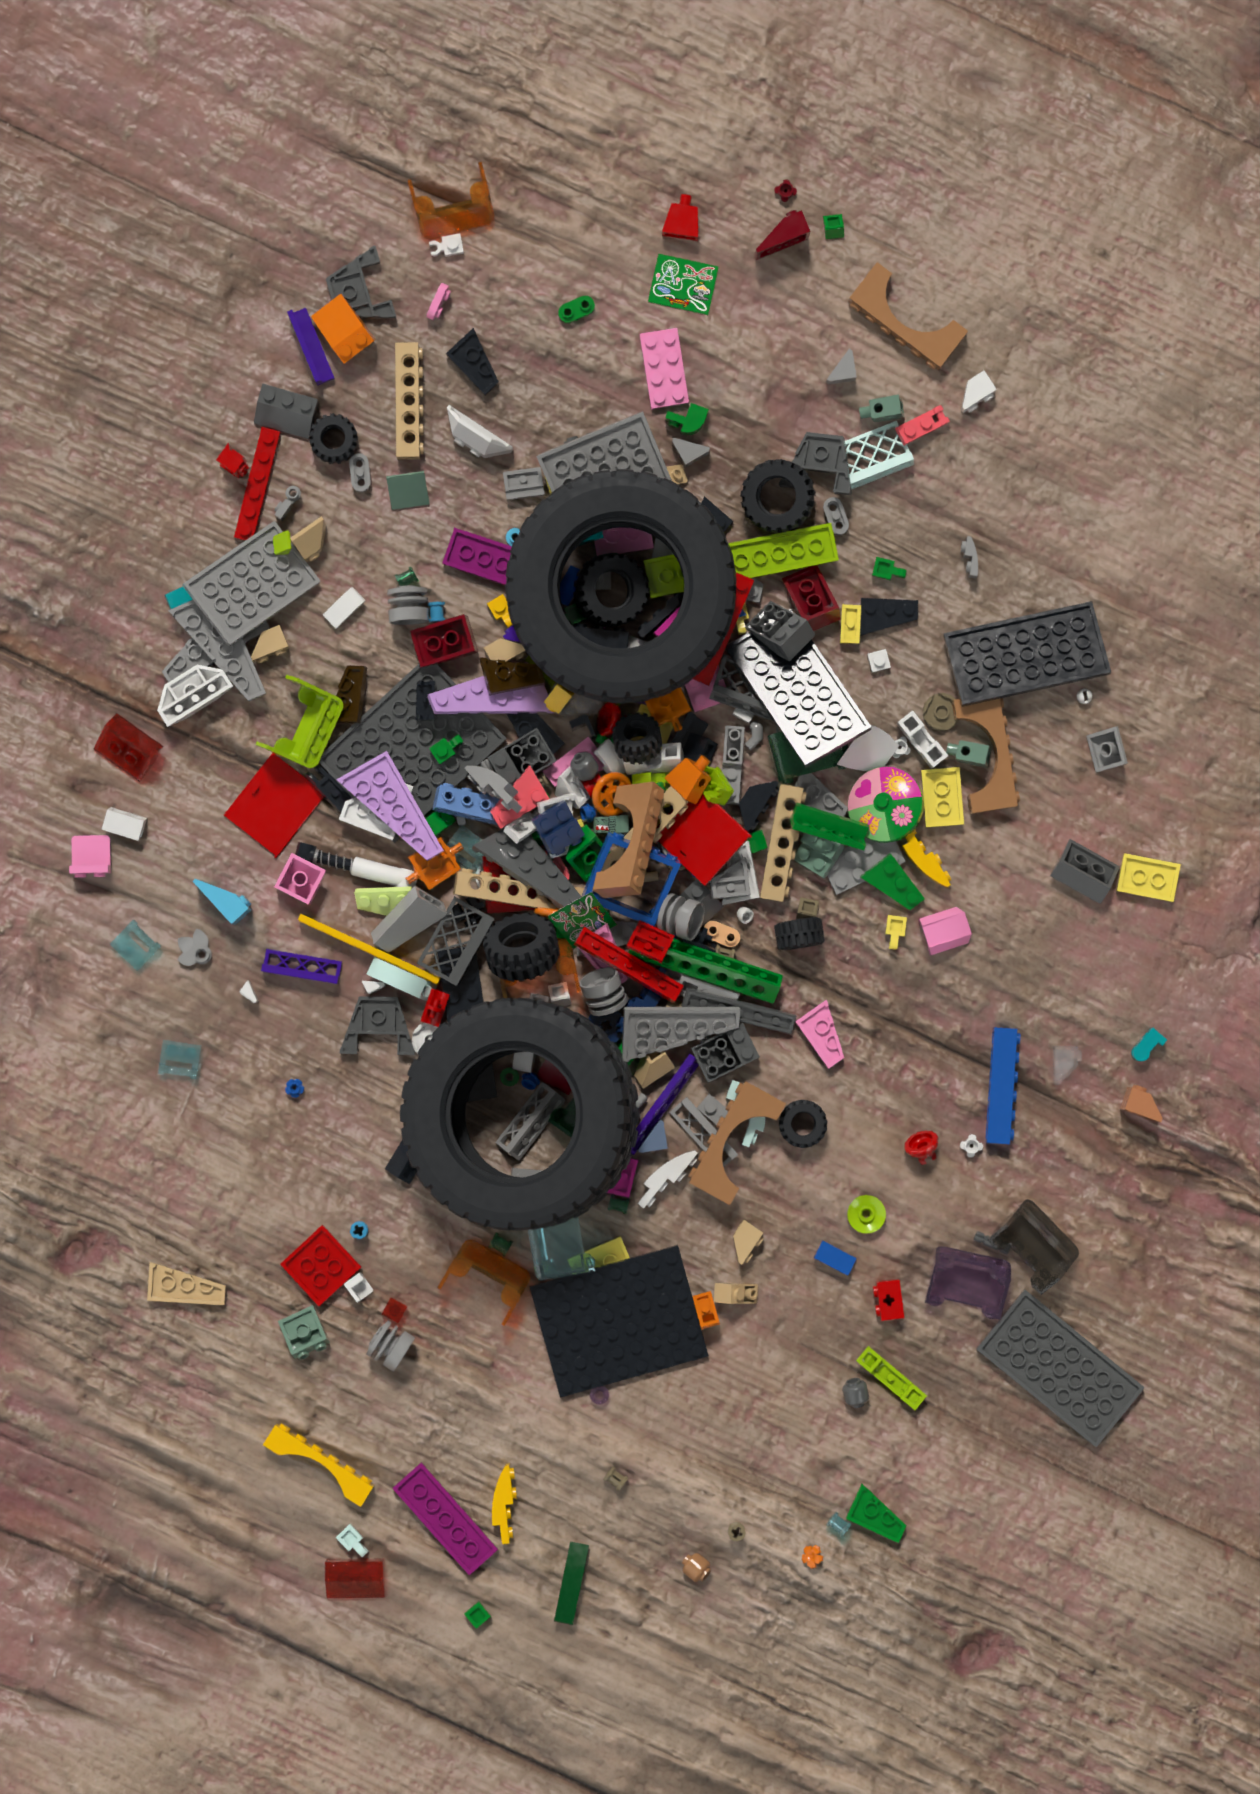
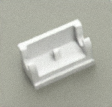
M110 807L107 809L102 830L139 841L140 837H142L147 818Z

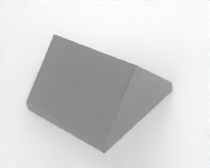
M1118 726L1086 736L1096 772L1128 764Z

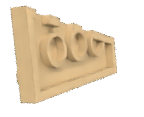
M150 1262L147 1301L225 1305L226 1285Z

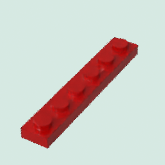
M261 427L234 534L235 539L246 541L256 533L281 434L280 431Z
M736 573L735 607L727 635L716 655L699 674L692 678L693 680L707 686L710 685L753 585V579Z
M586 927L582 929L574 943L575 946L672 1003L676 1001L684 986Z

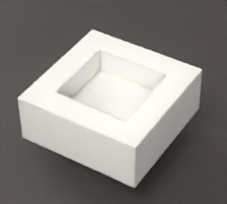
M886 649L867 654L872 673L891 668Z

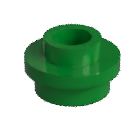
M507 1067L502 1070L500 1080L505 1086H514L519 1081V1073L512 1067ZM508 1073L513 1074L511 1081L506 1079Z

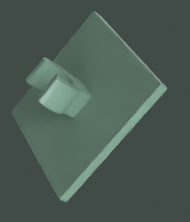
M424 471L386 476L392 510L430 504Z

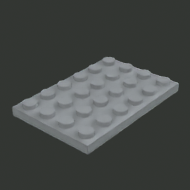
M643 411L537 455L551 492L562 485L571 483V480L578 477L593 475L594 472L604 470L617 471V469L634 470V472L643 471L672 481Z
M275 521L182 585L228 646H231L321 582L292 543L289 554H274L273 537L283 532Z

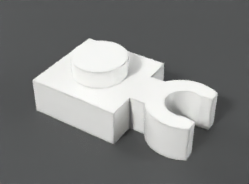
M460 233L443 236L441 243L438 241L429 242L430 246H437L438 248L435 252H431V256H438L441 252L445 253V257L464 254Z

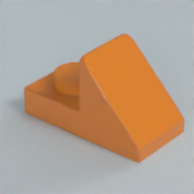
M711 1291L692 1296L701 1330L719 1325L720 1322Z

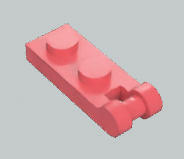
M942 405L896 427L895 431L902 444L906 445L948 424L950 420L948 417H945ZM935 415L937 416V418H938V420H939V421L936 422V423L934 422V420H933V418H932V417L935 416Z

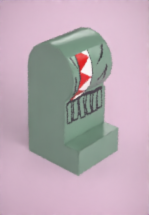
M628 815L594 817L593 831L598 834H608V832L612 834L614 832L628 833Z

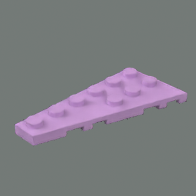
M529 660V661L523 662V663L535 664L533 660ZM484 676L431 693L427 696L434 714H477L487 712V714H517L518 712L554 713L544 703L548 697L544 685L489 696Z
M387 751L336 779L427 861L444 852Z

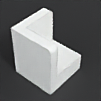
M361 1272L344 1284L357 1303L373 1292V1288Z

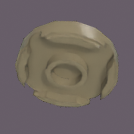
M946 693L930 696L924 703L922 710L923 719L926 724L937 731H946L954 727L959 721L954 720L951 701L955 700V698Z

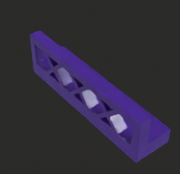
M303 308L296 312H293V310L287 311L317 386L334 380V375L307 309Z
M266 949L261 971L339 984L342 961ZM269 955H278L282 962L276 966L268 965ZM294 957L298 959L301 965L292 969L289 968L286 961ZM311 960L316 961L320 967L314 972L308 971L305 967V964ZM328 964H336V976L328 975L323 968Z

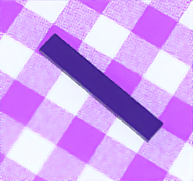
M689 1054L637 1126L638 1136L635 1147H632L630 1152L632 1155H635L699 1066L693 1055Z

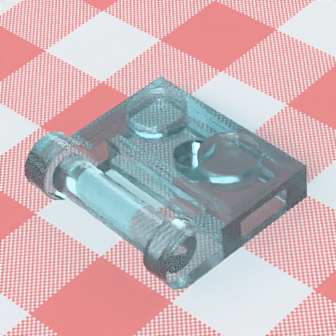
M461 825L447 846L452 848L459 842L462 844L463 850L474 857L476 861L472 864L459 853L455 854L456 861L466 869L473 870L474 874L482 863V856L484 855L480 852L476 853L472 850V847L482 841V839Z
M132 920L110 943L137 971L161 948V945L158 942L155 943L138 926L135 920ZM131 931L150 948L148 952L128 935Z
M163 1040L158 1074L164 1075L168 1073L187 1076L190 1079L197 1080L202 1046ZM166 1061L191 1063L192 1069L166 1066Z

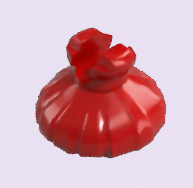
M607 702L599 712L596 726L598 733L602 736L611 735L615 723L621 721L620 718L623 717L617 703Z
M920 1131L907 1139L904 1143V1149L908 1155L919 1158L920 1164L924 1165L927 1164L925 1161L927 1157L930 1156L932 1160L937 1158L934 1151L938 1147L939 1138L933 1131Z

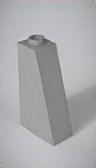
M414 886L371 932L374 946L379 950L383 949L388 953L445 917L447 912L444 903Z

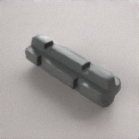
M977 1231L974 1236V1241L982 1242L983 1245L994 1250H1000L1003 1254L1007 1255L1011 1249L1009 1244L1001 1243L1002 1241L991 1236H985L982 1232Z

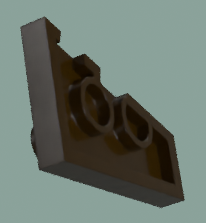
M483 657L479 659L489 696L545 684L542 670L536 664L512 663L499 659L496 661Z
M347 665L336 694L343 702V709L337 723H361L367 676L366 666Z

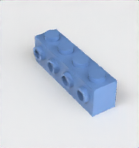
M443 783V785H439L436 788L432 810L497 825L490 811L498 803L499 799L491 797L488 793L484 795L480 792L478 794L472 792L473 790L469 788L457 789L452 784Z

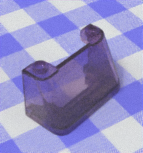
M939 1246L936 1248L925 1303L931 1306H939L944 1303L945 1299L980 1307L986 1318L1000 1319L1011 1282V1264L1003 1259Z

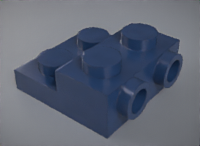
M566 801L559 802L531 819L547 852L552 855L555 854L557 856L566 851L565 847L570 844L572 846L579 844L582 841L581 838L585 836Z

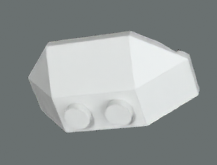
M448 405L447 411L455 443L461 447L466 445L471 449L470 452L478 458L480 456L488 458L508 454L513 451V446Z
M196 665L164 685L157 711L167 727L187 719L216 701L230 690L233 685L223 670Z

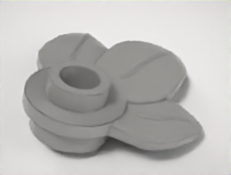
M196 929L193 938H178L179 948L183 952L179 956L178 961L183 965L206 964L210 961L212 953L208 948L209 940L203 931ZM204 951L206 956L201 959L199 953Z

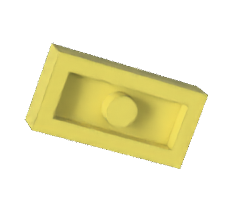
M842 604L840 643L859 644L861 605Z

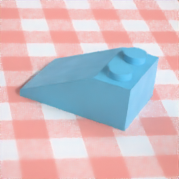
M197 879L193 880V883L231 924L236 925L252 911L249 907L251 903L245 896L236 895Z

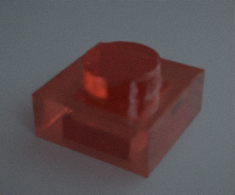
M391 1297L382 1315L399 1323L408 1306Z

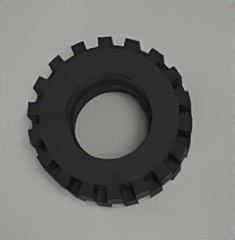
M330 413V416L323 415L322 419L318 418L316 424L312 425V430L309 433L310 445L315 455L323 462H329V464H341L344 460L345 462L348 461V458L355 454L354 451L358 447L357 431L353 423L347 417L344 418L343 415H335L334 413ZM331 429H339L345 435L343 445L337 449H329L323 444L324 434Z
M636 712L633 715L629 713L627 717H621V721H617L612 729L614 748L620 759L623 758V761L626 763L630 761V764L633 765L635 763L640 765L645 761L648 763L651 761V758L655 759L662 747L660 726L657 720L655 721L652 716L648 717L646 713L642 715L640 712ZM636 736L644 737L643 739L638 741L630 740L631 738Z
M818 917L785 921L774 926L777 948L779 950L806 948L821 945L825 942L822 919Z
M797 1100L791 1102L781 1112L779 1130L782 1137L789 1144L799 1148H809L818 1144L823 1139L827 1131L828 1122L825 1112L815 1102ZM798 1113H808L814 1119V1128L807 1135H799L792 1128V1119Z

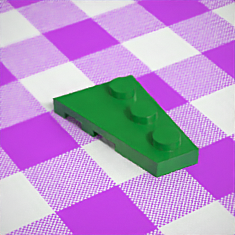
M891 853L860 876L908 910L913 909L925 899Z
M861 1483L846 1519L899 1543L907 1525Z

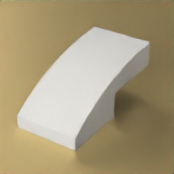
M351 587L323 616L337 629L366 600Z
M609 739L605 740L593 752L605 765L603 769L607 774L611 772L624 774L626 772L623 758L620 759L614 745Z

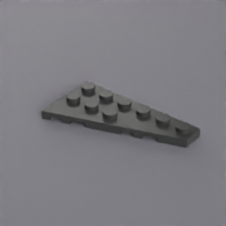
M503 828L472 847L473 851L476 853L480 852L487 857L488 861L491 863L495 862L503 868V871L525 886H531L537 890V894L540 896L544 895L560 909L582 897L531 835L516 844L503 832L505 829Z

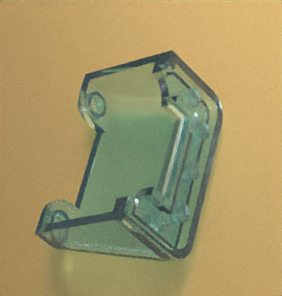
M578 1217L572 1218L560 1225L528 1230L535 1274L539 1280L595 1271L594 1257L589 1253H584Z

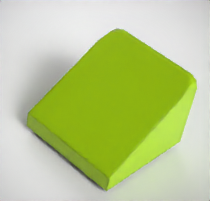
M284 531L273 537L275 555L290 553L291 539L289 531Z

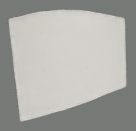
M871 725L872 730L855 739L837 765L861 771L883 767L899 745L889 734Z

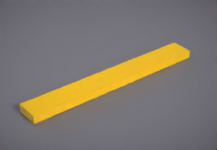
M300 914L298 918L300 922L434 984H439L441 980L438 976L303 914Z

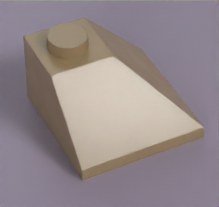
M322 516L290 538L306 562L308 560L311 562L316 560L322 551L326 531V523Z

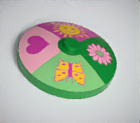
M891 766L877 767L864 773L855 782L848 797L849 818L868 824L869 829L865 837L879 843L895 842L908 836L919 824L924 810V797L917 781L906 771Z

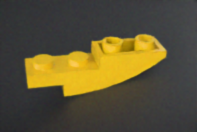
M914 829L905 837L908 843L903 845L902 849L911 862L924 875L935 883L947 888L951 885L949 883L951 877L947 871L943 872L940 866L942 864L938 854L934 855L933 852L925 855L924 851H926V848L921 840L917 841L915 837L917 832Z
M510 1463L505 1464L499 1476L492 1502V1526L500 1525L502 1544H510V1538H513V1528L508 1525V1519H511V1509L506 1505L513 1504L514 1499H517L516 1487H512V1480L515 1479L514 1468H510Z

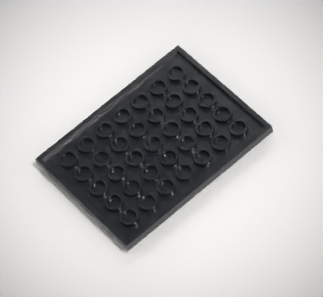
M678 1245L529 1286L560 1398L709 1356Z

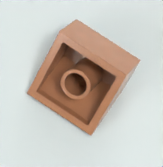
M1138 1085L1127 1087L1120 1109L1156 1122H1162L1163 1118L1151 1094L1146 1092L1147 1089Z

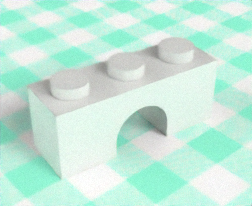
M911 711L897 722L896 725L931 769L948 757V754L941 745L927 732L924 727L925 725L914 711Z
M681 743L662 744L660 753H657V757L655 759L651 758V761L648 763L645 761L643 764L635 763L633 765L630 764V761L627 763L623 761L627 775L647 772H671L684 759V753Z

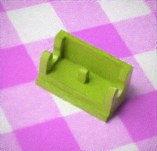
M707 766L704 771L711 777V780L703 794L708 802L725 806L734 790L719 767L712 768Z

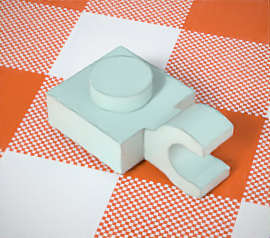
M351 1523L336 1536L338 1541L348 1551L354 1548L361 1557H364L369 1552L360 1543L363 1536Z

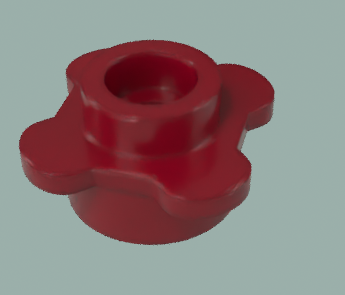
M785 179L783 183L774 188V192L781 197L782 202H787L791 196L797 194V189L793 188L788 179Z

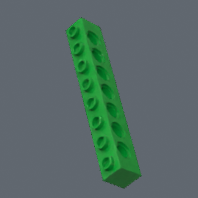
M673 939L662 963L631 949L628 952L636 958L654 965H659L773 1004L780 990L783 977L781 974Z

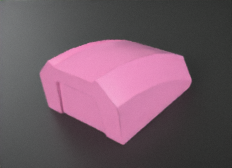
M958 907L918 919L930 956L969 943L972 933L965 912Z

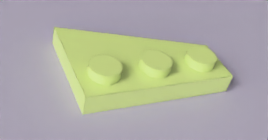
M412 887L355 889L357 909L387 916Z

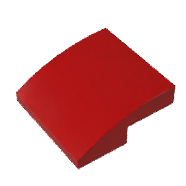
M639 920L626 948L662 963L675 935Z

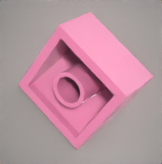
M291 853L274 887L311 905L326 870Z

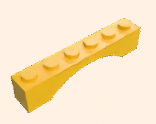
M281 1423L274 1426L263 1446L278 1455H301L321 1463L335 1476L342 1488L344 1497L358 1506H362L374 1487L369 1477L365 1475L359 1476L350 1465L346 1464V1466H343L334 1455L330 1454L327 1456L323 1453V1449L320 1446L308 1444L304 1436L298 1433L294 1435L285 1424Z

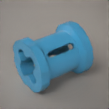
M445 602L428 603V607H430L429 623L446 620L443 615Z
M357 1221L351 1225L350 1234L353 1238L362 1239L367 1235L368 1226L365 1222ZM356 1225H358V1227L363 1226V1235H361L360 1233L356 1234L354 1232L356 1230Z

